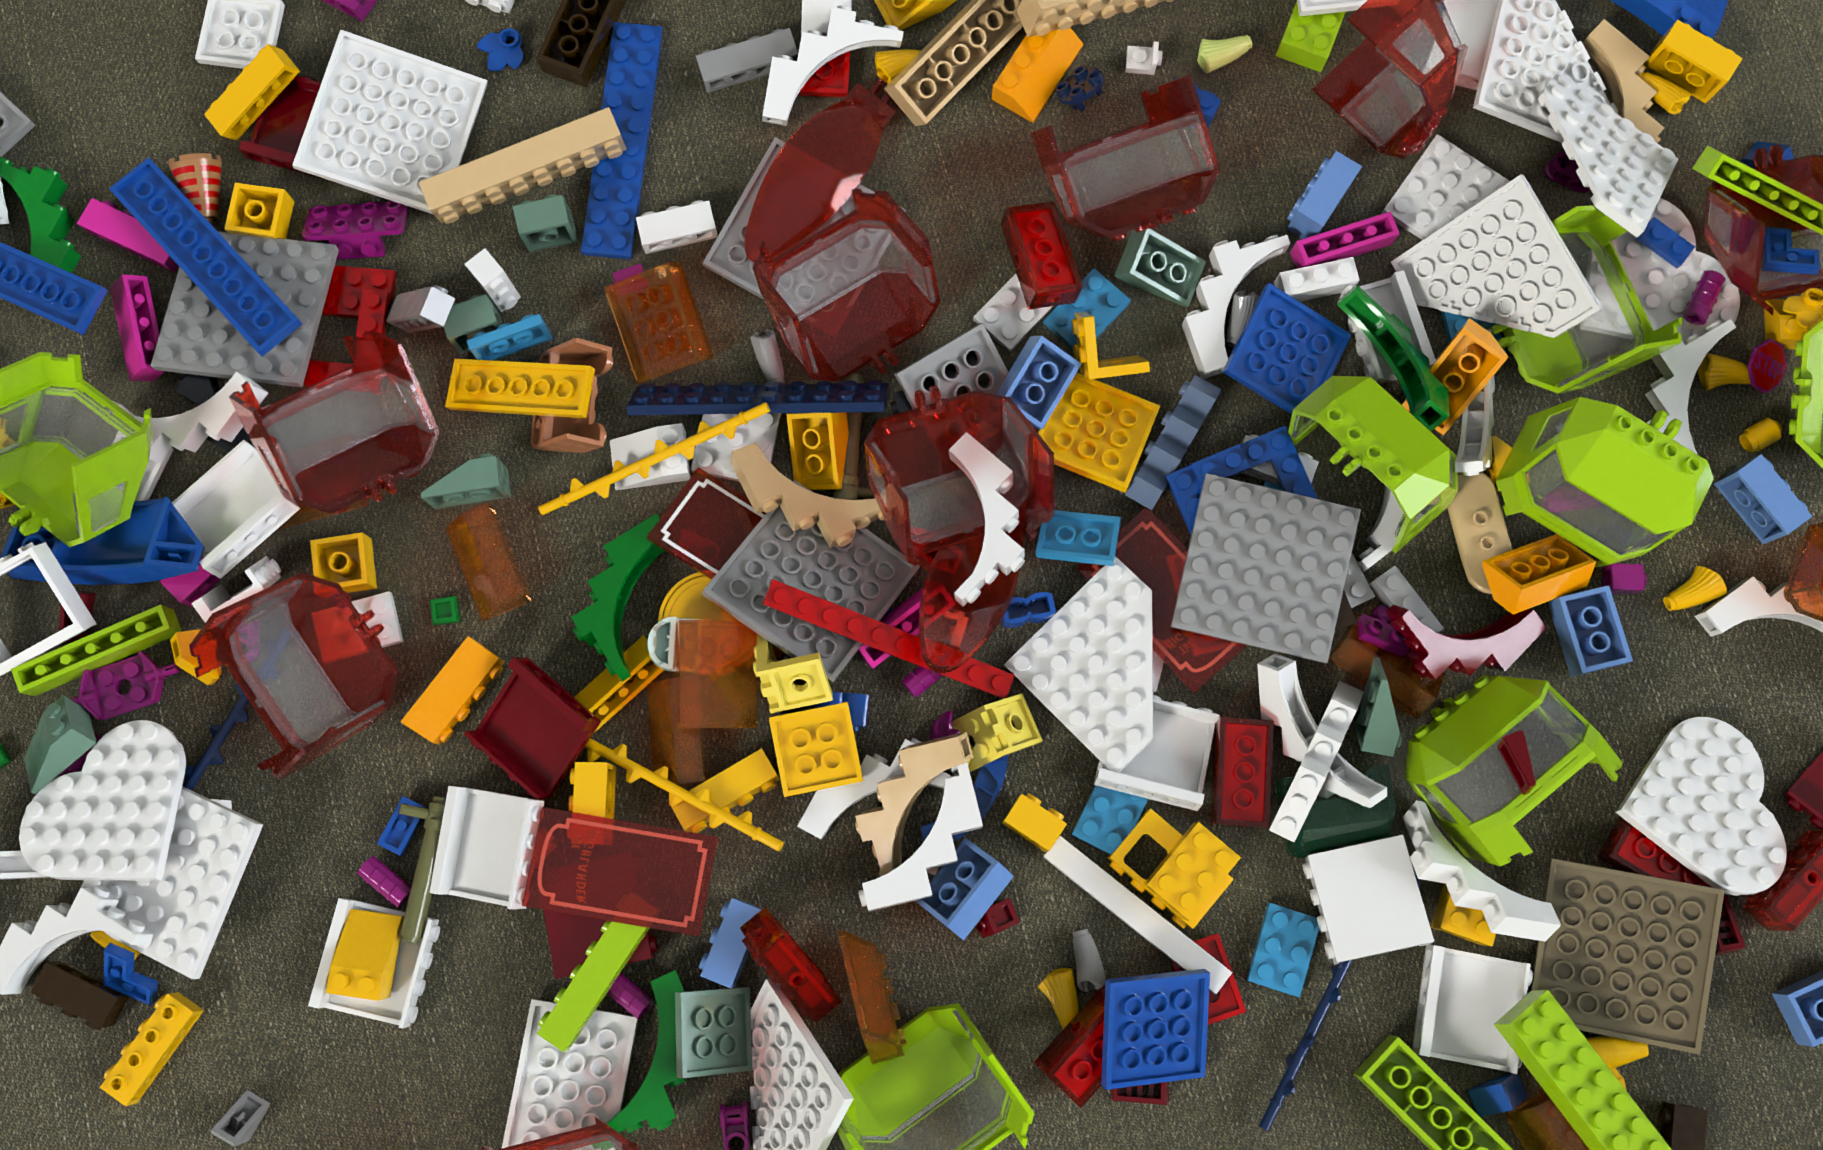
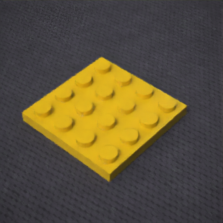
M1076 373L1044 428L1039 430L1030 455L1126 493L1160 405Z

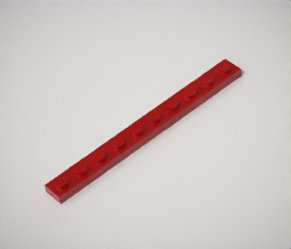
M771 579L762 605L1001 699L1007 697L1015 676L774 579Z

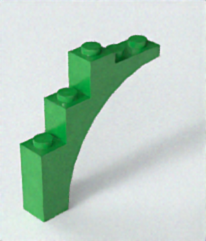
M0 157V177L13 187L28 215L31 231L30 255L72 273L81 255L73 250L75 246L64 239L75 220L66 214L68 212L66 208L58 204L68 185L60 179L61 174L51 168L46 167L43 170L34 166L32 171L20 166L17 169L13 167V163Z
M1356 284L1338 300L1337 305L1357 324L1379 350L1405 393L1410 413L1431 432L1450 417L1448 388L1430 373L1429 358L1411 343V329L1394 314L1390 315Z
M657 513L603 546L608 553L604 558L610 568L587 581L592 589L588 593L594 603L571 617L576 625L572 630L579 641L585 640L590 647H595L600 656L604 654L607 658V661L604 662L607 670L612 676L617 674L622 682L631 677L624 659L621 643L622 619L626 603L644 571L659 555L672 547L662 540L665 536L661 532L664 524ZM669 535L667 539L675 543L671 535Z
M676 970L650 981L657 1002L659 1021L657 1047L651 1067L640 1089L630 1102L611 1120L590 1132L594 1144L599 1141L602 1146L616 1140V1133L624 1129L627 1130V1133L633 1132L643 1127L641 1121L645 1119L650 1129L656 1127L657 1131L673 1125L672 1119L676 1118V1114L664 1085L669 1083L670 1088L686 1081L685 1078H677L675 992L685 991Z

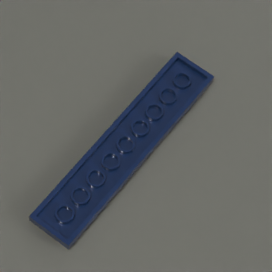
M848 380L837 384H831L829 381H819L816 384H806L803 381H795L791 384L768 382L765 385H755L753 382L730 385L727 382H720L715 385L693 383L689 386H679L678 383L654 386V384L646 383L636 388L626 407L628 415L739 414L741 411L745 412L765 402L770 408L768 413L885 412L889 395V383H882L879 380H871L867 383H856V381Z

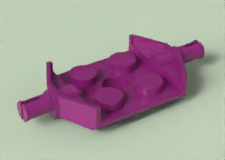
M138 652L137 656L92 671L84 670L79 694L69 699L84 706L97 720L105 721L158 703L161 698L164 680H167V676L180 673V669L175 665V662L159 667L146 653ZM129 680L131 689L127 694H122L120 686L124 681Z

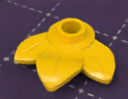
M1809 288L1800 296H1791L1783 303L1782 310L1795 314L1798 325L1808 329L1823 315V291L1818 288Z

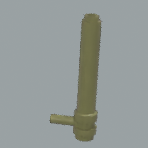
M848 374V377L845 379V381L852 380L856 381V383H865L863 376L860 374ZM847 412L849 435L842 488L836 489L833 492L832 498L858 500V497L869 499L884 496V490L859 487L860 479L857 477L862 412Z
M433 796L432 802H429L428 809L402 803L399 807L398 814L425 819L423 826L425 833L400 935H403L401 941L418 944L419 938L422 939L432 898V893L429 892L446 798Z

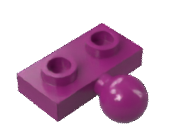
M1377 606L1372 610L1371 617L1362 614L1357 619L1359 640L1404 657L1409 652V647L1405 644L1406 638L1389 624L1391 618L1386 613L1389 609L1388 607Z

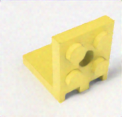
M758 634L757 645L754 646V654L757 661H753L755 676L760 677L761 692L763 697L768 699L770 713L833 700V693L819 652L778 661L772 643ZM796 679H803L807 683H805L804 685H796L793 683V681H795Z
M1023 693L983 705L952 721V729H957L960 733L967 732L968 739L972 736L975 741L974 747L970 744L974 758L967 762L969 772L1003 756L1043 742Z

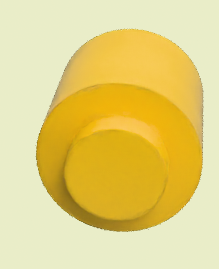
M1765 418L1743 431V434L1739 436L1740 444L1749 453L1753 451L1758 452L1781 439L1782 427L1776 420Z

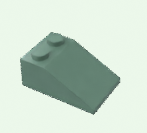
M1146 227L1131 232L1114 276L1134 288L1189 307L1206 261Z
M488 453L480 454L477 456V459L468 460L421 492V498L434 509L511 498L508 468L497 456Z
M1374 657L1354 729L1361 751L1393 757L1395 748H1399L1401 745L1402 732L1399 731L1389 684L1380 658Z
M65 696L59 698L55 703H51L43 712L24 757L30 790L33 794H37L96 744L89 711Z

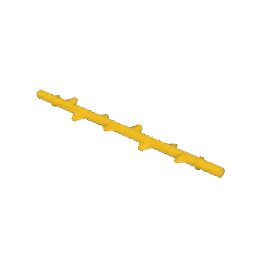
M765 402L745 412L741 411L738 415L712 427L706 422L701 421L697 434L671 446H668L659 439L655 441L653 454L627 466L617 460L614 463L612 473L586 485L574 478L571 480L570 492L560 494L559 497L538 506V509L542 515H545L562 506L566 507L569 503L593 492H597L601 497L607 498L609 497L611 484L635 473H638L645 479L649 476L652 465L678 453L691 460L694 458L696 445L722 433L731 440L735 436L736 427L742 424L746 425L749 421L770 412V408Z
M591 738L586 744L587 761L594 762L602 756L627 770L626 782L631 784L639 778H643L669 792L670 806L675 807L682 801H685L710 814L709 827L714 829L726 823L752 837L754 841L758 840L778 852L782 849L783 841L762 831L761 827L757 828L752 825V812L746 811L738 817L710 803L709 789L703 788L694 794L668 780V767L663 766L653 772L628 759L627 745L622 743L612 750Z

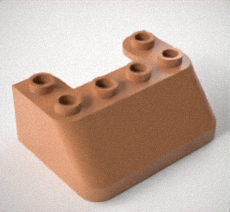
M574 338L545 350L541 354L538 363L587 365L595 368L587 417L571 418L533 415L531 446L533 449L585 453L604 447L607 433L602 424L594 423L596 418V411L594 409L595 399L598 395L597 377L606 374L612 368L613 347Z

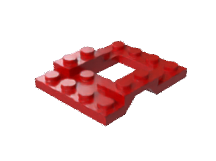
M334 266L321 316L358 318L356 338L359 342L355 364L309 360L303 387L380 393L387 347L385 332L387 307L394 298L397 273L394 270Z

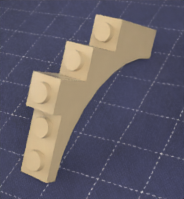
M1604 19L1582 44L1589 57L1604 76L1611 92L1612 101L1618 110V115L1629 119L1638 130L1651 135L1655 142L1658 143L1661 140L1658 135L1663 131L1664 127L1646 113L1654 104L1650 99L1657 91L1638 77L1646 69L1643 64L1650 56Z
M756 442L732 451L730 464L755 513H769L780 506L792 531L798 529L806 530L817 523L829 548L837 545L838 547L848 545L853 540L856 528L863 529L872 521L877 519L882 521L890 518L898 503L894 494L875 499L847 500L831 498L807 490L781 474L766 459Z
M967 732L908 745L899 750L898 761L900 768L904 770L905 774L889 777L877 783V797L883 806L864 810L855 816L856 830L861 835L862 842L869 840L873 842L872 851L879 863L880 877L902 865V838L905 823L913 803L924 787L943 771L964 764L974 758Z

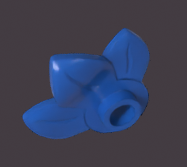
M511 28L502 30L500 34L489 33L477 44L478 49L489 53L487 61L489 71H501L507 65L516 70L524 59V54L521 50L523 38L517 30ZM509 40H515L513 43L507 44Z

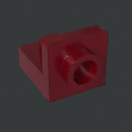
M1010 898L991 905L975 925L982 938L995 935L1020 923Z

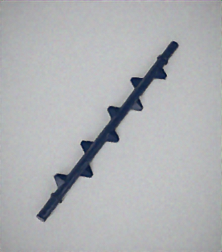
M312 588L310 589L299 608L295 609V614L278 640L265 642L264 645L268 655L250 682L238 681L235 686L241 695L222 725L210 726L209 729L213 739L195 766H186L183 787L192 791L208 765L223 764L224 759L219 752V748L236 722H247L249 720L246 707L264 680L278 679L279 675L274 664L291 638L303 637L304 633L300 624L304 618L308 617L306 615L320 593Z
M1353 960L1331 966L1333 976L1295 1053L1286 1057L1288 1067L1273 1098H1270L1271 1102L1259 1124V1127L1269 1132L1280 1107L1283 1108L1284 1106L1282 1103L1285 1097L1295 1092L1293 1081L1314 1042V1038L1331 1004L1341 999L1339 988Z

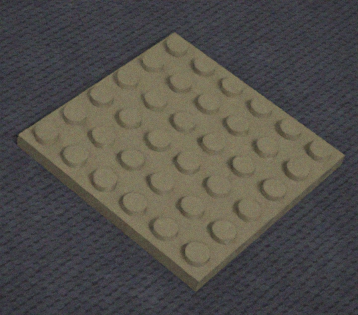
M1550 858L1544 902L1552 904L1561 926L1546 942L1539 940L1537 942L1530 991L1549 990L1581 1031L1700 1055L1725 890Z

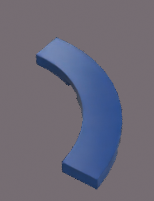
M1008 755L979 768L973 788L981 820L990 810L1000 792L1007 769ZM935 822L920 826L923 842L931 832ZM968 832L952 835L953 842L957 841L958 839L966 835Z

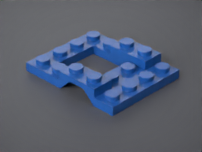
M1285 426L1245 443L1230 447L1165 476L1190 535L1206 473L1230 478L1270 461L1283 491L1318 499Z

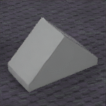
M246 1090L213 1127L211 1133L234 1147L248 1142L268 1110L270 1103Z

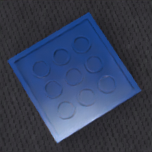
M1269 283L1264 286L1222 372L1292 414L1293 409L1332 376L1351 334Z
M1197 969L1106 979L1101 1085L1106 1090L1205 1077L1210 985L1209 971Z

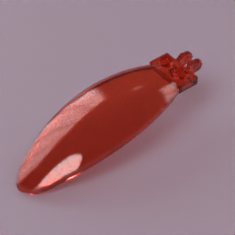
M880 79L873 84L869 91L857 83L843 101L824 109L803 124L779 151L763 179L747 223L744 244L746 255L751 261L771 262L793 250L823 227L857 190L873 162L880 144L882 132L895 118L897 113L896 110L887 105L892 99L887 92L882 100L875 96L883 85Z
M1019 478L1015 483L1013 492L1008 491L1005 494L1000 493V495L1019 510L1018 525L1012 532L1008 533L1006 531L1005 533L1023 548V522L1032 500L1019 495L1024 480ZM979 496L975 505L960 518L942 542L929 568L922 591L919 608L920 650L928 668L936 673H947L956 670L986 643L1007 611L1020 573V568L1016 572L1011 571L1007 576L1001 570H998L999 574L991 584L985 583L980 589V595L973 603L967 602L963 607L955 600L954 593L972 575L983 547L985 516Z

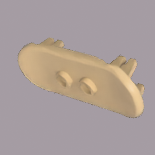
M1463 472L1458 473V492L1452 504L1448 507L1450 521L1468 582L1482 593L1492 594L1482 562L1488 558L1513 550L1493 481L1483 472L1473 476H1465Z

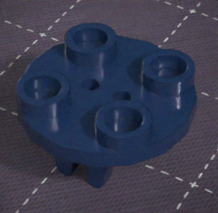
M1085 65L1075 68L1073 75L1056 86L1055 89L1059 100L1064 104L1072 105L1074 110L1079 109L1082 112L1085 110L1084 100L1089 99L1095 93L1097 96L1103 93L1101 87L1104 82V76L1102 71L1097 68L1087 69Z

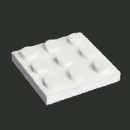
M208 0L195 59L201 64L243 69L251 63L258 55L259 50L267 44L276 47L285 7L282 0Z
M766 413L749 421L746 425L742 424L736 427L735 436L731 440L722 433L696 445L691 472L739 481L730 464L732 451L755 442L766 459L772 463L782 413ZM703 414L702 421L712 427L738 414Z

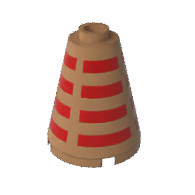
M193 153L179 155L180 161L174 162V157L169 159V168L178 189L211 225L214 224L213 220L218 219L222 172L221 157L216 155V159H212V154Z

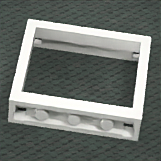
M31 542L17 549L18 555L13 557L9 554L1 558L0 577L33 559L73 624L13 657L0 639V676L97 625L46 542L36 546Z

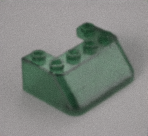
M1389 764L1369 767L1364 773L1368 778L1387 787L1386 798L1371 808L1362 806L1345 797L1314 801L1295 842L1284 838L1285 848L1289 855L1295 858H1306L1308 855L1392 837L1396 802ZM1294 777L1274 781L1279 808Z

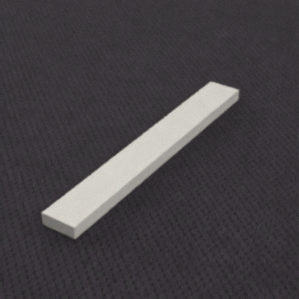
M1059 836L1051 850L1044 855L1043 858L1183 970L1206 969L1209 971V990L1216 995L1232 974L1229 969L1063 837Z

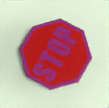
M1767 339L1754 347L1747 366L1751 387L1766 394L1781 384L1787 368L1783 345L1773 339Z

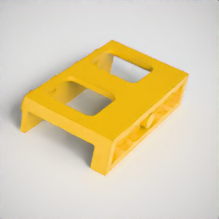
M1151 808L1147 809L1141 816V820L1116 850L1107 857L1111 861L1109 866L1122 876L1125 873L1132 879L1130 884L1140 893L1146 891L1153 898L1150 901L1158 909L1163 911L1166 908L1172 913L1173 917L1171 919L1179 927L1184 929L1187 926L1193 929L1233 881V878L1227 874L1190 921L1183 920L1143 886L1147 879L1140 877L1124 862L1126 854L1144 834H1148L1166 849L1167 855L1183 836Z

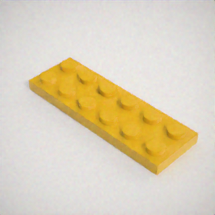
M454 359L445 407L449 410L586 418L595 368L587 365Z

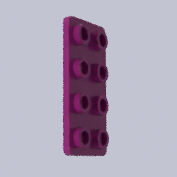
M394 201L315 206L309 209L302 237L305 241L328 240L329 244L336 245L339 249L336 260L382 257L386 254L382 236L398 235L404 232L409 206Z

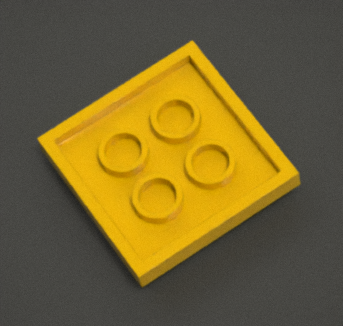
M848 702L769 717L784 797L863 781Z

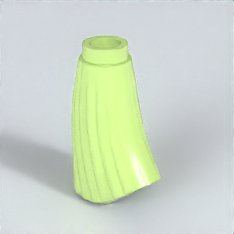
M1248 35L1223 40L1202 39L1197 59L1200 68L1207 74L1233 62L1252 48L1251 38Z

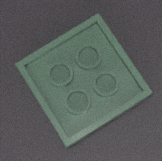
M750 987L675 992L677 1078L752 1071Z

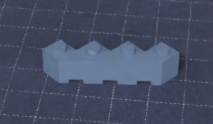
M1197 375L1193 377L1191 382H1184L1178 393L1182 398L1173 413L1169 410L1161 422L1165 427L1157 441H1150L1143 454L1147 458L1139 472L1136 473L1134 471L1129 483L1130 487L1125 494L1127 497L1150 510L1154 508L1167 485L1165 476L1176 470L1222 389Z

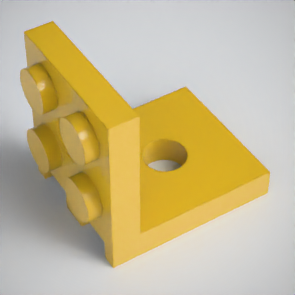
M1085 311L1074 312L1075 319L1071 320V329L1073 335L1076 334L1077 344L1073 345L1074 358L1081 363L1079 373H1083L1085 377L1088 376V379L1150 372L1149 361L1138 355L1098 360L1094 316Z

